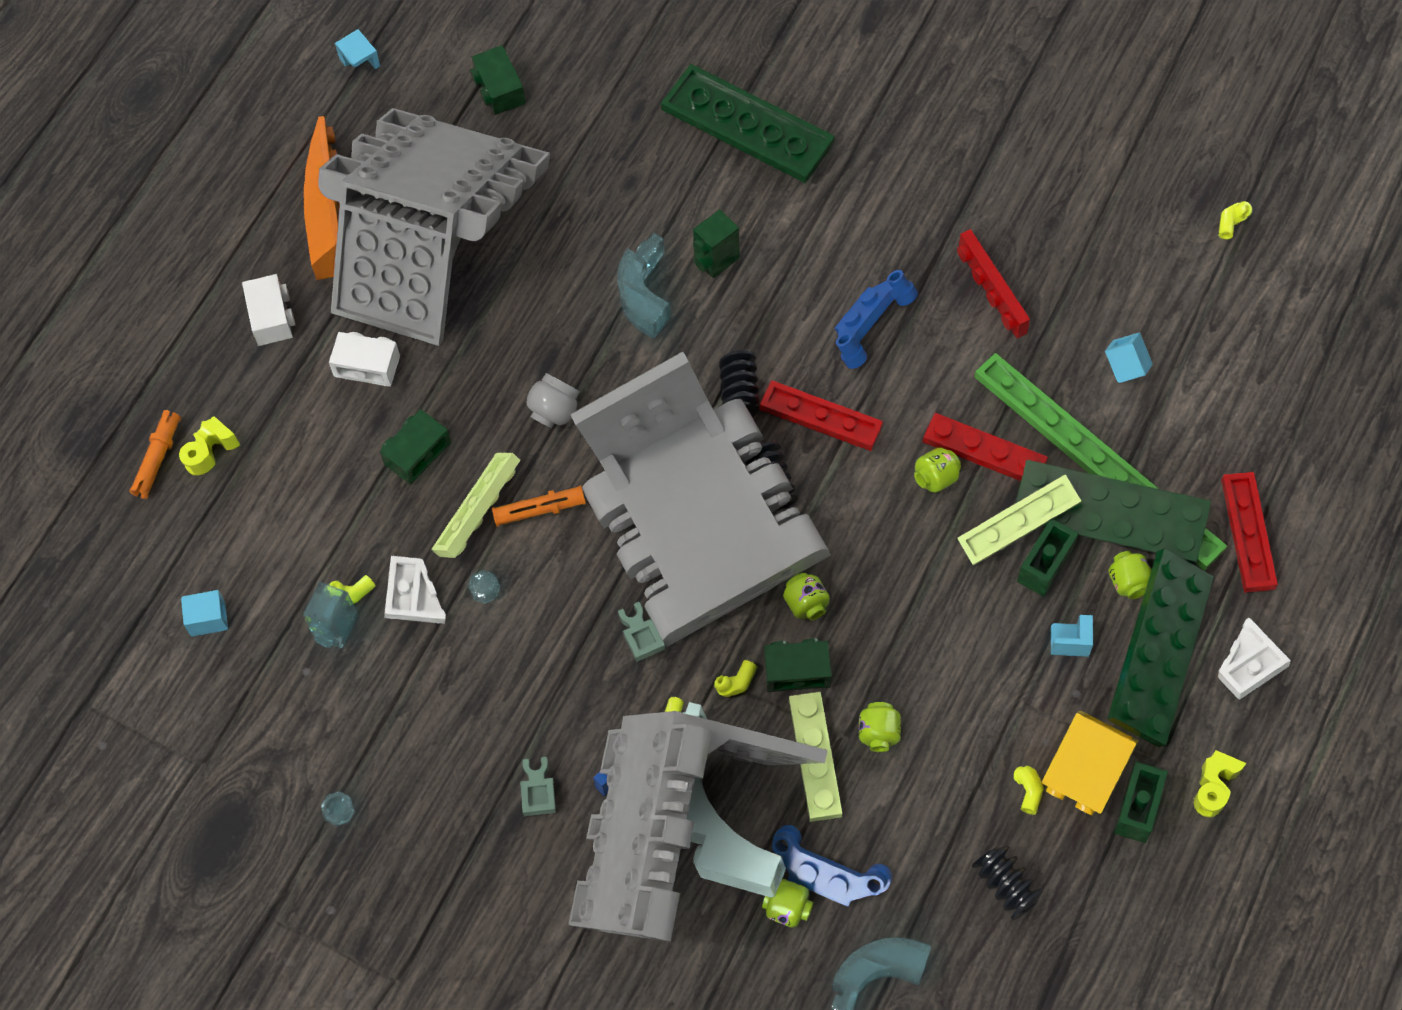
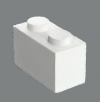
M277 274L242 282L251 328L258 346L293 338L291 326H295L292 309H287L285 303L290 301V296L286 284H280Z
M338 332L329 365L334 377L391 387L400 354L396 342L388 338L378 337L376 339L365 337L357 332Z

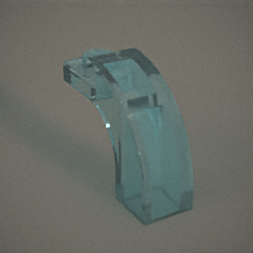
M655 233L651 235L648 241H643L640 244L637 253L627 248L622 256L617 273L619 298L624 314L638 330L655 339L671 318L669 302L650 292L644 284L648 274L664 255L663 238Z
M884 938L860 947L844 961L835 975L832 990L842 993L843 996L836 994L831 1010H854L861 990L877 978L896 977L919 985L931 946L912 939Z

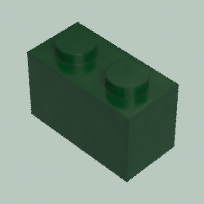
M503 45L471 56L473 68L470 69L472 80L475 85L480 84L482 100L485 106H491L495 115L526 103L523 85Z
M720 209L693 228V260L700 271H706L712 278H715L740 259L739 227Z
M420 409L414 416L408 417L403 423L402 429L394 437H389L382 445L380 454L384 465L411 485L451 444L448 429Z
M1051 518L1020 567L1017 582L1045 597L1072 553L1079 533Z
M809 638L801 643L789 644L787 641H775L770 645H764L767 692L831 688L828 641Z
M1135 762L1128 778L1113 834L1146 843L1153 829L1168 771Z

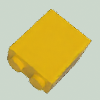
M1079 711L1076 713L1041 783L1048 786L1046 792L1061 800L1067 796L1077 801L1075 807L1090 815H1093L1095 811L1101 814L1139 740L1083 711Z

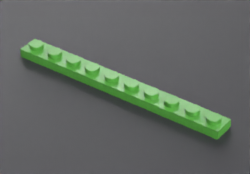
M995 353L975 371L974 377L1089 474L1158 489L998 354ZM1207 528L1204 531L1196 563L1204 571L1227 548V545Z

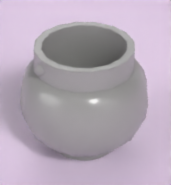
M545 373L542 381L536 382L527 395V407L533 411L530 417L549 428H552L554 423L557 425L566 424L572 419L570 414L576 412V398L580 391Z

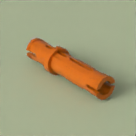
M164 410L155 433H151L149 437V442L151 443L134 483L129 490L136 497L141 493L140 497L142 499L148 498L167 449L172 448V437L181 420V416L175 412L172 413V416H169L170 411Z
M580 485L558 492L550 490L547 495L521 500L496 508L493 507L492 512L496 526L550 512H553L554 515L559 514V510L581 504L584 505L586 502ZM568 498L564 501L542 506V504ZM536 506V508L510 514L513 511Z

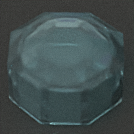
M481 570L471 576L468 588L475 601L488 603L497 598L500 585L494 573Z
M340 791L327 795L321 804L323 817L327 822L335 826L349 823L355 813L350 796Z

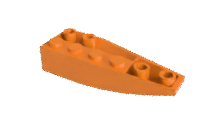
M324 116L318 117L313 133L304 182V219L311 266L316 280L334 277L340 202L325 197L318 186L319 168L337 154L336 149L332 150L331 144L336 143L333 126L327 127Z

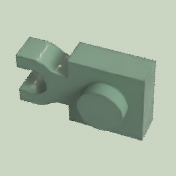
M640 602L634 604V609L637 613L634 617L626 616L624 609L618 611L621 622L629 628L624 630L623 634L636 662L665 650V645L652 620L649 619L644 622L643 608Z
M541 757L542 765L538 770L530 769L529 759H523V769L529 778V781H520L524 816L556 813L553 778L545 779L549 769L547 757Z

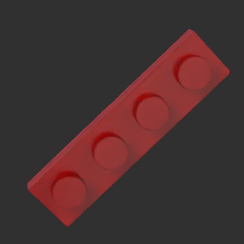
M969 229L961 233L959 246L957 247L960 259L963 263L967 262L970 266L975 282L978 285H982L985 289L988 302L1000 312L1005 328L1008 331L1011 330L1017 339L1026 335L1030 318L972 230Z
M771 380L760 403L761 411L871 452L883 427V421L773 380Z
M934 413L923 436V443L935 448L950 450L958 457L1019 481L1022 480L1026 460L1046 464L1048 459L1045 455L938 413Z
M1254 472L1225 474L1221 482L1244 593L1276 590L1278 583Z

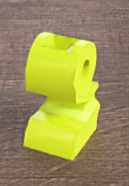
M213 416L207 421H202L199 431L193 434L196 439L195 442L185 444L180 449L179 457L187 471L192 475L198 476L209 472L216 465L212 453V446L214 444H221L226 450H232L241 445L234 433Z
M1215 750L1211 757L1206 759L1202 766L1200 780L1202 787L1194 798V807L1200 815L1214 817L1223 810L1228 802L1231 791L1219 779V776L1228 781L1233 780L1241 773L1246 763Z

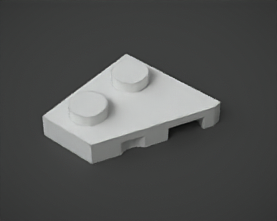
M391 556L384 618L445 624V612L441 609L436 597L437 593L433 583L428 578V571L422 559Z
M1248 618L1245 620L1237 640L1234 641L1229 656L1224 660L1219 670L1218 678L1240 700L1289 667L1290 659Z

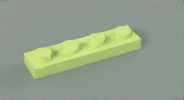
M496 453L432 547L431 550L439 557L456 558V556L464 551L467 545L466 541L472 532L482 524V517L488 508L498 500L499 492L504 484L514 476L515 468L520 462L519 458L513 453Z
M1065 474L957 539L972 564L976 565L1048 523L1051 518L1054 519L1082 503Z
M821 692L789 696L796 742L827 750L825 763L800 764L809 820L814 822L841 818L842 808Z

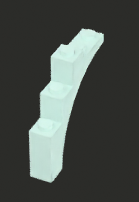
M689 702L686 712H682L707 719L702 706ZM702 778L694 779L686 820L694 822L690 842L701 844L697 847L694 855V864L700 877L764 896L775 897L786 869L782 857L756 847L736 834L718 816L708 801L703 788Z

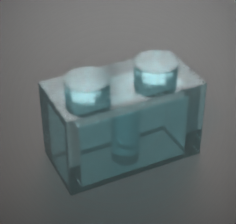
M319 582L303 613L309 626L308 628L314 636V640L328 648H331L332 645L343 648L358 618L349 593Z

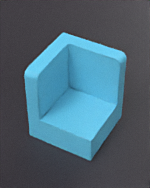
M359 29L335 43L339 59L345 67L350 64L353 67H357L367 60L375 69L380 67L377 51Z
M1140 332L1112 340L1105 350L1116 380L1119 383L1145 376L1152 366L1151 358Z
M219 590L187 595L181 598L183 623L190 636L228 630L226 605Z
M1080 615L1077 624L1053 623L1051 625V655L1089 657L1093 647V615Z

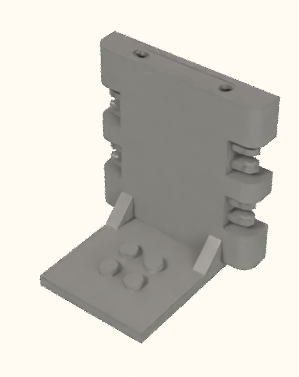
M392 108L377 120L376 137L360 134L353 140L352 158L336 154L319 168L318 186L321 193L328 199L340 202L331 313L439 346L444 338L452 261L460 239L463 238L470 241L481 239L498 222L501 211L509 210L520 199L522 190L532 187L547 171L550 153L517 144L509 138H496L440 122L429 115L419 116Z
M684 352L679 353L570 414L575 425L605 470L589 479L582 487V491L598 521L604 529L609 526L611 532L622 531L633 524L636 526V528L622 535L617 542L620 547L617 556L630 579L636 577L640 583L647 582L660 574L663 576V579L650 585L645 590L644 594L649 600L645 603L644 607L666 647L831 556L809 515H799L798 508L792 507L773 516L771 512L790 501L791 496L788 492L793 488L781 466L777 463L771 464L769 458L763 457L747 466L744 465V462L753 458L762 450L760 441L764 440L759 428L741 399L731 400L713 410Z
M677 711L623 716L621 729L608 731L600 773L607 775L609 789L607 798L601 805L600 814H591L586 839L594 840L593 851L595 856L593 866H590L587 872L586 881L577 880L568 925L606 933L671 942L680 893L672 891L673 884L675 882L680 849H689L694 822L686 819L694 779L703 778L707 755L709 753L727 755L739 761L755 762L763 765L825 763L827 750Z

